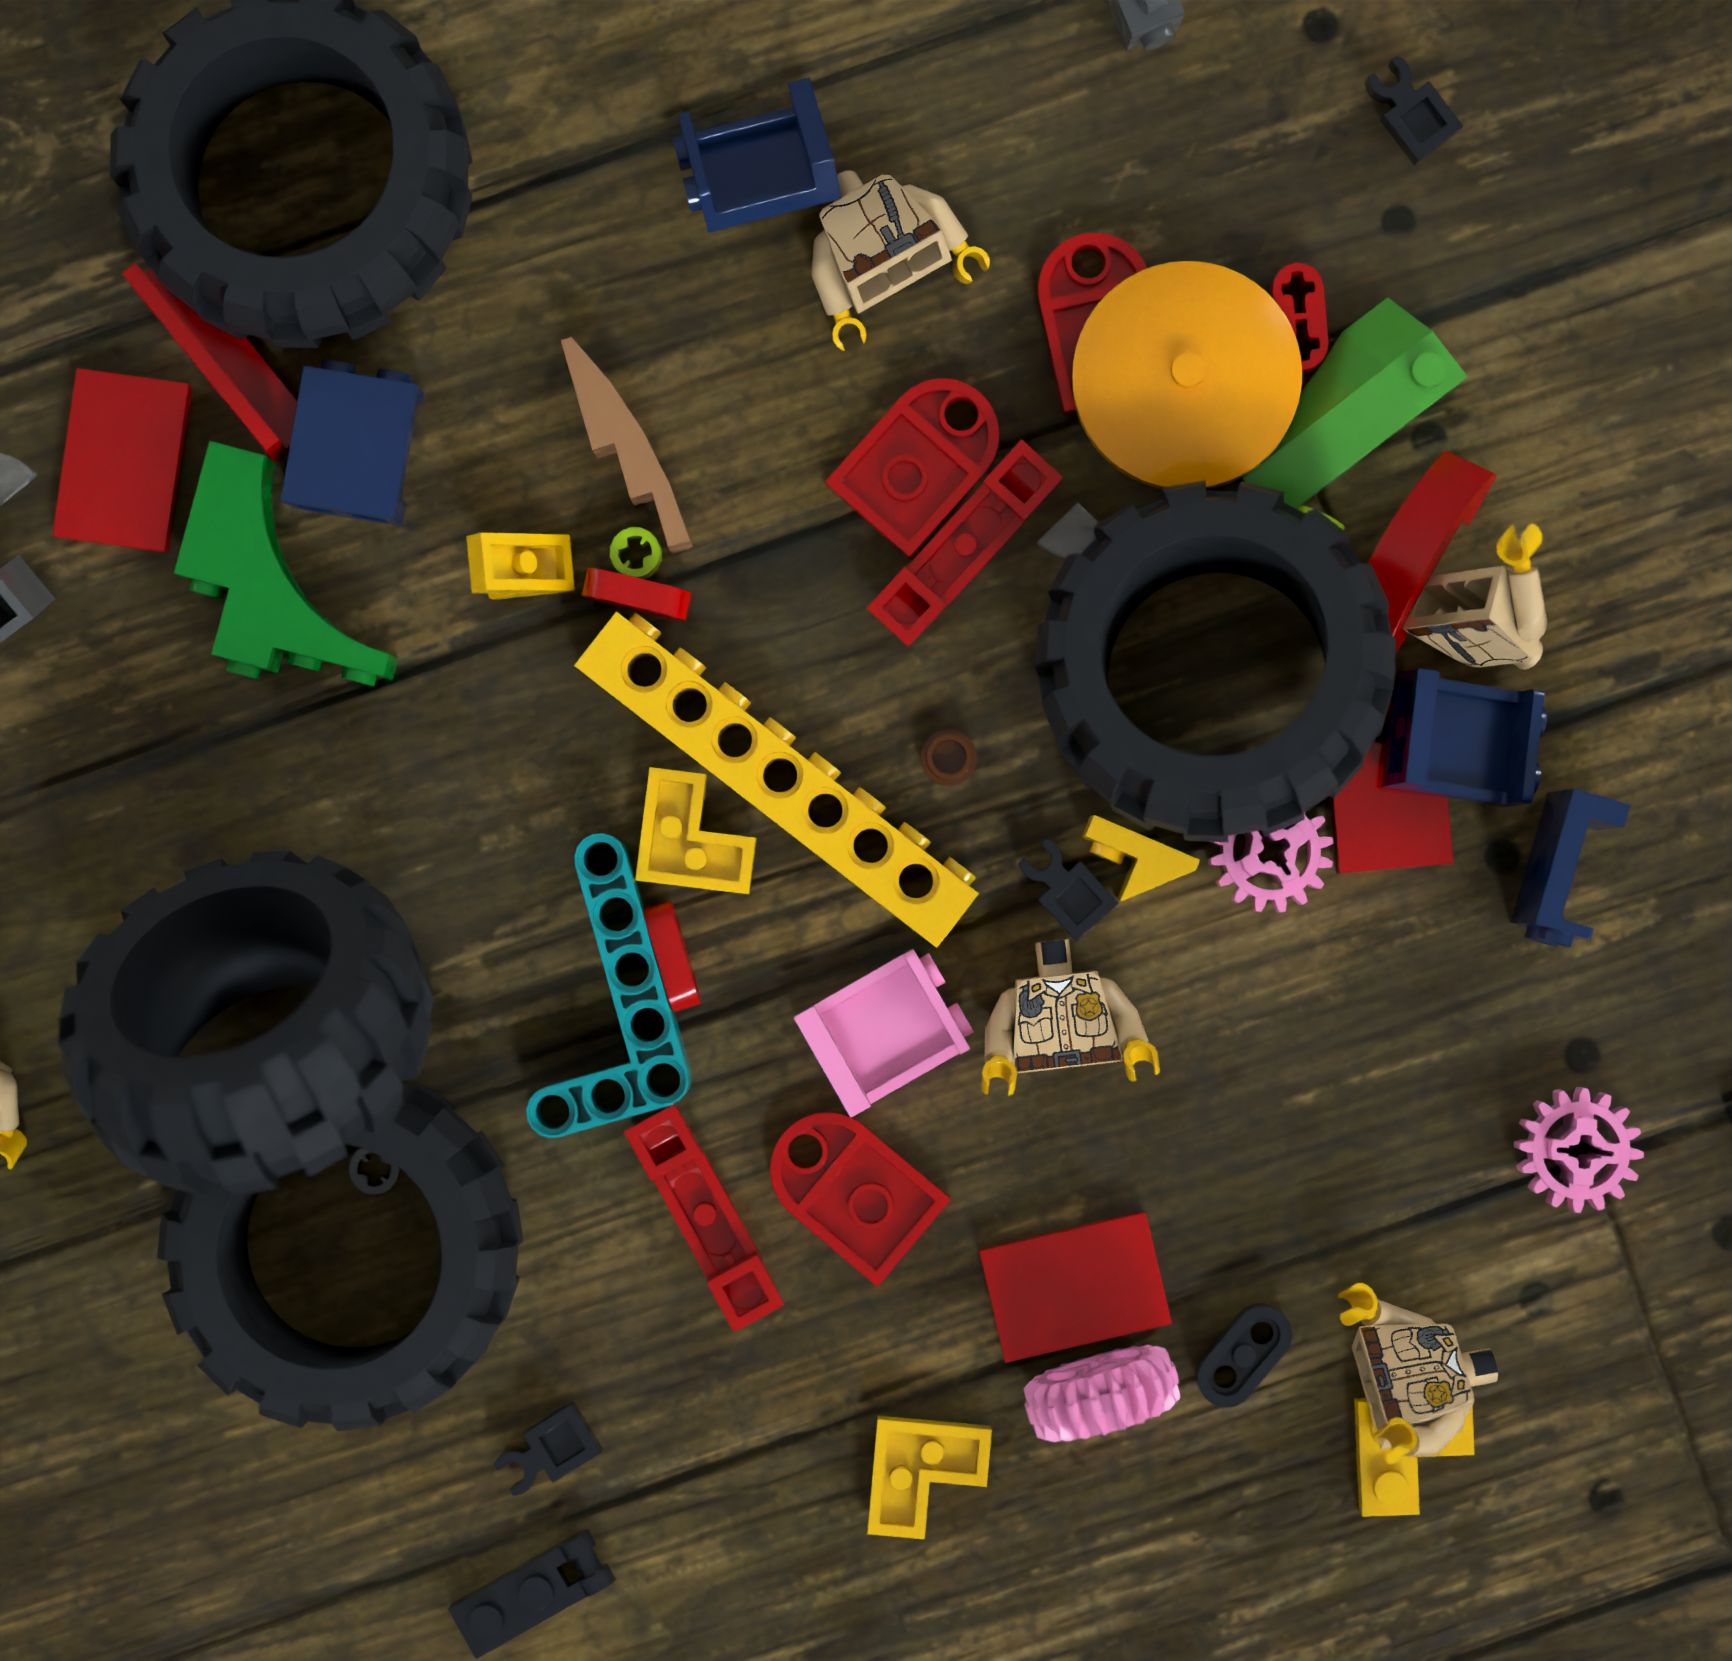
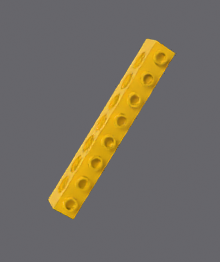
M616 611L574 666L937 948L979 893L970 887L976 877L951 857L942 865L930 856L925 850L931 842L906 822L897 830L885 821L880 815L886 807L864 789L859 787L852 795L840 786L835 780L841 772L819 754L814 752L807 760L795 751L790 745L796 737L774 719L769 717L762 725L750 716L745 710L751 702L729 684L724 682L717 690L700 676L706 667L684 649L679 647L674 655H672L655 641L661 635V632L639 614L634 612L630 619L627 620ZM641 657H654L661 664L660 678L651 686L642 687L636 685L631 677L633 664ZM688 691L702 693L707 702L704 715L693 722L679 719L675 709L678 698ZM731 726H743L750 731L752 736V744L748 752L739 757H730L724 754L720 747V738L723 732ZM778 760L792 763L797 770L796 783L785 792L772 791L765 783L766 769L771 763ZM831 795L840 801L843 812L841 819L834 826L824 828L812 822L809 809L811 803L817 797ZM865 830L879 831L887 840L888 849L885 856L874 863L862 861L854 851L856 837ZM909 865H922L929 870L932 876V887L923 897L911 898L905 895L899 886V876L902 870Z

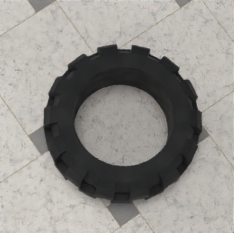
M230 0L231 8L206 19L203 18L196 7L162 33L170 46L155 64L146 59L138 62L119 99L128 112L124 126H117L111 133L110 178L119 187L122 203L117 212L135 251L145 260L158 277L157 279L175 299L179 298L204 322L239 339L250 334L269 339L275 347L318 348L322 342V337L348 332L352 340H355L392 323L387 313L409 296L420 301L447 269L442 259L451 241L463 237L473 197L468 187V166L473 160L465 123L439 64H433L421 49L417 36L384 10L367 12L356 7L354 0ZM294 82H316L346 89L374 105L388 119L392 126L394 145L392 168L384 193L367 219L351 234L334 245L307 255L267 257L236 249L208 232L201 214L198 196V180L202 158L214 131L223 119L243 101L261 91L278 85Z
M1205 480L1162 488V500L1138 510L1133 504L1128 502L1094 526L1095 539L1081 554H1069L1048 590L1051 602L1045 622L1037 627L1035 669L1040 683L1041 704L1062 756L1085 787L1091 786L1111 804L1112 811L1149 831L1154 826L1182 833L1184 834V840L1228 842V836L1259 830L1266 836L1305 820V812L1329 796L1334 799L1363 767L1364 758L1376 736L1381 735L1392 696L1395 674L1396 638L1392 637L1388 618L1389 602L1372 564L1361 563L1349 547L1350 536L1317 508L1304 513L1284 503V492L1243 481L1239 485L1238 492L1206 491ZM1205 573H1230L1247 576L1259 580L1287 596L1303 612L1312 625L1319 639L1325 662L1324 675L1317 693L1305 712L1291 727L1273 740L1257 748L1225 756L1193 755L1174 750L1154 741L1127 719L1108 689V672L1112 650L1118 634L1133 611L1144 600L1164 586L1186 577Z
M291 851L253 852L249 862L230 866L221 858L184 871L185 881L160 894L155 888H152L121 911L123 922L110 935L99 933L96 935L76 963L77 985L65 988L59 1017L58 1046L62 1050L61 1071L75 1100L101 1143L124 1166L172 1189L206 1196L214 1184H220L221 1187L239 1196L276 1189L279 1176L304 1168L309 1176H312L348 1156L344 1145L364 1129L375 1134L402 1104V1080L417 1079L423 1064L432 1026L430 1016L433 994L426 967L403 918L387 895L371 886L367 879L348 867L319 855L307 864ZM300 984L317 985L313 993L295 1013L260 1038L215 1055L178 1058L189 1040L206 1023L235 1003L260 992L278 987Z
M401 1082L403 1086L402 1104L375 1134L364 1129L346 1143V1145L357 1146L379 1154L402 1169L425 1195L438 1224L442 1247V1267L436 1294L420 1324L402 1337L387 1343L368 1347L335 1346L303 1335L278 1316L257 1286L249 1261L247 1245L248 1226L253 1204L259 1192L236 1196L221 1187L220 1184H214L206 1196L177 1190L170 1211L161 1214L157 1258L167 1261L171 1289L162 1293L176 1334L179 1335L187 1331L204 1357L197 1366L228 1396L235 1390H238L260 1404L259 1415L298 1428H302L307 1422L329 1423L339 1432L381 1426L386 1419L409 1410L416 1413L452 1389L456 1382L487 1351L489 1343L501 1323L508 1316L520 1276L516 1274L518 1248L523 1242L518 1199H511L501 1172V1168L505 1164L484 1132L481 1130L476 1133L454 1111L456 1108L455 1104L420 1083L413 1086Z

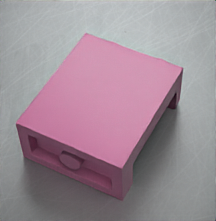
M912 948L794 1016V1020L850 1118L871 1107V1104L952 1057L970 1050L965 1037L974 1033L958 1003L947 1008L936 988L946 982L929 953L918 958Z

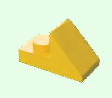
M477 533L466 536L472 593L488 594L490 599H506L575 591L570 535Z
M1096 815L1090 816L1082 834V838L1093 842L1089 852L1119 865H1121L1124 856L1133 859L1116 899L1117 901H1124L1196 871L1200 862L1195 857Z

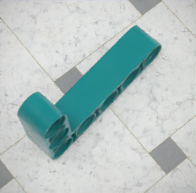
M604 833L592 834L581 841L574 855L575 868L630 1061L552 1083L535 1092L529 1099L526 1108L527 1121L537 1134L547 1138L562 1137L670 1106L678 1102L687 1093L692 1082L691 1068L677 1018L670 1005L643 911L645 905L638 881L635 880L636 874L630 853L625 843L619 838ZM600 843L610 844L617 853L618 861L615 869L605 876L596 875L588 865L589 852ZM618 897L625 899L633 909L632 922L621 931L611 929L606 924L603 916L605 905L610 900ZM628 953L640 954L648 963V976L640 985L626 983L619 974L620 961ZM643 1008L657 1010L664 1019L665 1027L663 1033L657 1039H644L635 1030L634 1020L636 1014ZM666 1063L677 1069L680 1075V1085L676 1092L664 1095L653 1089L650 1083V1073L655 1065ZM603 1079L615 1080L624 1089L625 1100L623 1105L617 1110L603 1108L595 1098L597 1084ZM547 1095L560 1096L567 1102L570 1114L565 1124L555 1126L544 1120L541 1114V1104Z

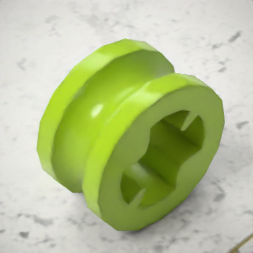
M630 527L622 530L614 537L610 546V558L613 566L620 574L647 579L658 571L662 562V549L657 538L650 531L641 527ZM633 539H642L640 542L642 547L645 548L650 544L652 548V555L643 558V567L639 569H631L632 564L629 560L624 564L621 561V553L629 550V541Z

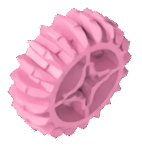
M1134 1345L1125 1349L1117 1348L1109 1352L1098 1353L1070 1363L1061 1364V1366L1055 1369L1046 1370L1044 1374L1035 1376L1024 1387L1026 1398L1024 1405L1029 1422L1033 1425L1037 1438L1052 1442L1061 1440L1069 1442L1079 1438L1085 1440L1091 1436L1106 1435L1112 1431L1125 1430L1126 1427L1144 1423L1145 1420L1158 1417L1162 1412L1170 1410L1181 1397L1178 1388L1180 1381L1176 1367L1170 1360L1165 1348L1151 1345L1141 1347Z

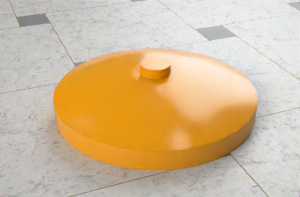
M1179 261L1156 265L1128 277L1115 286L1098 303L1087 319L1080 333L1073 360V398L1079 420L1087 437L1105 460L1118 471L1135 481L1157 489L1205 480L1206 490L1229 484L1254 470L1269 457L1286 434L1294 418L1302 387V363L1298 342L1291 324L1276 301L1263 288L1246 276L1220 265L1199 261Z

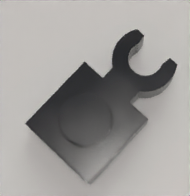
M1396 56L1390 61L1388 67L1396 76L1397 84L1391 87L1385 86L1373 73L1365 81V88L1372 99L1380 103H1387L1390 106L1391 110L1384 114L1380 121L1412 164L1416 165L1456 135L1463 125L1430 81L1418 90L1414 89L1410 83L1411 70L1404 59Z
M1045 838L1040 845L1050 856L1048 867L1040 871L1035 870L1024 858L1018 863V866L1023 875L1028 879L1039 882L1043 881L1049 889L1037 900L1077 942L1119 903L1081 861L1067 871L1062 866L1060 849L1054 842Z
M573 1400L524 1431L523 1436L529 1444V1448L526 1450L523 1448H510L504 1451L498 1457L494 1466L497 1470L509 1463H518L523 1467L524 1478L517 1481L510 1488L512 1495L516 1496L528 1491L536 1480L538 1472L543 1469L551 1482L554 1483L601 1454L603 1447Z

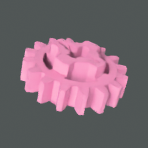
M1305 816V820L1266 836L1263 835L1261 830L1243 833L1246 837L1243 855L1236 860L1233 857V845L1236 835L1228 836V842H1211L1214 845L1220 846V854L1208 858V865H1222L1225 871L1215 881L1217 886L1220 887L1232 883L1236 889L1232 894L1231 900L1234 903H1240L1249 895L1252 897V911L1262 912L1267 900L1272 901L1276 912H1286V898L1289 896L1299 905L1307 903L1306 893L1303 888L1307 885L1315 889H1322L1324 883L1315 873L1318 868H1330L1333 865V861L1321 856V848L1333 844V838L1319 837L1316 831L1326 821L1324 816L1310 819ZM1262 836L1268 842L1277 840L1281 842L1283 848L1276 853L1279 860L1278 867L1273 861L1261 862L1257 854L1264 849L1261 842ZM1306 843L1307 858L1304 868L1300 873L1295 866L1298 847ZM1257 873L1270 875L1274 883L1278 884L1280 888L1275 890L1262 889L1252 885L1246 879Z
M1576 1087L1573 1100H1570L1565 1091L1557 1089L1553 1091V1106L1550 1107L1538 1100L1533 1103L1534 1109L1539 1115L1536 1121L1521 1118L1519 1124L1529 1132L1528 1139L1514 1141V1147L1527 1152L1528 1159L1521 1161L1516 1167L1522 1173L1535 1174V1177L1527 1186L1530 1191L1538 1194L1547 1188L1549 1189L1546 1203L1557 1208L1567 1197L1568 1209L1575 1213H1581L1584 1200L1587 1199L1592 1208L1600 1211L1605 1209L1604 1194L1608 1193L1618 1199H1622L1625 1196L1618 1184L1622 1178L1637 1181L1638 1175L1628 1168L1630 1160L1644 1158L1643 1151L1630 1147V1140L1638 1137L1641 1131L1640 1128L1634 1126H1623L1622 1122L1630 1113L1626 1107L1618 1106L1610 1111L1608 1110L1612 1096L1599 1092L1593 1101L1590 1102L1589 1089ZM1594 1115L1606 1124L1611 1132L1613 1141L1605 1140L1597 1131V1120L1594 1119ZM1564 1116L1563 1125L1551 1136H1546L1552 1124ZM1580 1141L1587 1143L1588 1146L1600 1149L1598 1152L1588 1151L1587 1154H1580L1577 1158L1557 1150L1558 1147L1569 1148V1145H1577ZM1543 1158L1551 1159L1559 1166L1560 1179L1563 1180V1185L1556 1181L1549 1173ZM1606 1164H1611L1607 1172L1594 1182V1175Z

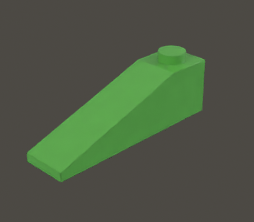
M1387 297L1340 334L1329 353L1302 390L1294 418L1279 445L1258 467L1246 474L1242 481L1284 492V503L1297 509L1455 389L1468 376L1431 329Z

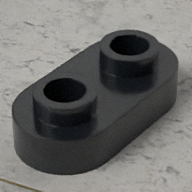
M1255 1303L1243 1308L1201 1357L1196 1367L1195 1378L1197 1386L1210 1403L1219 1407H1234L1243 1403L1252 1394L1290 1347L1292 1329L1285 1315L1270 1304ZM1258 1322H1266L1270 1326V1334L1263 1341H1255L1251 1338V1328ZM1224 1365L1232 1367L1234 1376L1229 1383L1220 1385L1214 1381V1373L1218 1367Z

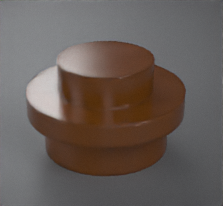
M953 729L941 730L931 735L924 743L920 756L921 766L926 776L933 782L942 786H955L966 781L974 772L977 764V751L972 740L964 733Z

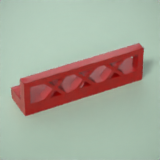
M135 262L124 270L122 274L133 290L270 459L277 463L289 454L297 400L246 337L239 339L204 322L193 309L179 298H174L168 289L157 279L158 277L152 269L144 273Z

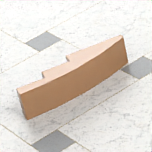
M572 337L561 340L594 454L597 458L617 453L629 497L634 506L655 501L667 546L671 553L693 548L675 494L642 428L612 383Z

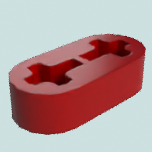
M1293 263L1286 265L1277 273L1270 285L1269 295L1286 315L1295 336L1296 324H1303L1305 342L1315 343L1316 349L1309 352L1306 356V361H1301L1302 374H1305L1319 366L1328 351L1325 294L1322 278L1315 268L1305 263ZM1292 277H1298L1300 285L1302 287H1310L1311 293L1306 294L1302 299V313L1295 314L1292 295H1283L1281 290L1289 285Z
M588 568L581 596L597 602L685 622L693 593L602 569Z
M672 901L644 908L646 925L672 1010L677 1012L702 1004L697 981Z

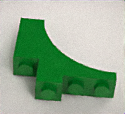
M209 441L174 574L190 580L188 590L201 595L222 599L224 590H228L211 655L228 660L225 671L258 680L261 669L274 673L279 672L284 652L289 653L286 661L287 664L320 672L322 662L344 667L341 678L361 684L375 686L377 676L393 680L398 658L367 647L340 631L322 616L296 583L284 559L274 523L272 490L276 463L262 454Z

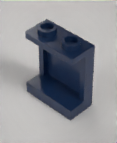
M810 77L788 83L792 102L791 108L701 131L693 129L689 111L678 114L683 135L672 137L681 171L688 169L693 171L694 176L683 178L691 213L703 210L708 233L841 199L834 158Z
M322 360L321 368L303 366L281 501L293 509L403 526L406 504L401 498L417 404H423L424 392L417 384L411 383V375L399 371L378 369L377 377L355 374V366L333 360Z
M1421 668L1394 674L1381 787L1501 807L1532 803L1533 795L1537 791L1541 779V769L1537 763L1539 739L1543 735L1547 724V712L1543 707L1544 691L1536 689L1511 691L1439 678L1440 672Z
M1574 788L1547 793L1511 919L1512 924L1526 927L1524 938L1555 947L1561 945L1570 948L1573 939L1591 940L1594 928L1570 922L1563 918L1564 907L1587 828L1602 830L1624 827L1630 804Z

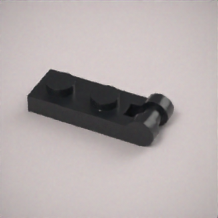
M588 1528L570 1536L450 1605L448 1610L475 1659L585 1597L600 1592L616 1580L607 1563L601 1565L593 1550L596 1542ZM573 1560L581 1577L569 1582L560 1565Z

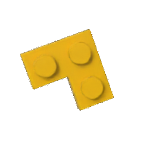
M649 767L636 881L750 894L757 838L700 831L707 774Z
M1354 1398L1359 1513L1362 1517L1420 1515L1417 1457L1475 1455L1473 1406L1465 1418L1463 1429L1439 1453L1432 1456H1403L1397 1462L1388 1464L1384 1459V1455L1393 1448L1380 1449L1378 1439H1375L1373 1436L1375 1428L1366 1398Z
M877 1416L867 1534L925 1539L930 1482L987 1487L992 1434L991 1426Z

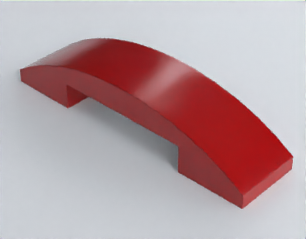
M1021 439L984 479L983 484L909 565L904 567L867 609L909 647L993 559L1064 478Z
M1446 450L1430 466L1405 499L1367 563L1372 564L1389 602L1388 618L1392 637L1396 638L1395 655L1408 634L1403 629L1404 623L1461 523L1469 527L1497 477L1493 472Z
M674 1103L624 1130L650 1181H654L702 1268L707 1278L706 1283L733 1332L784 1306V1301L744 1222L676 1104Z

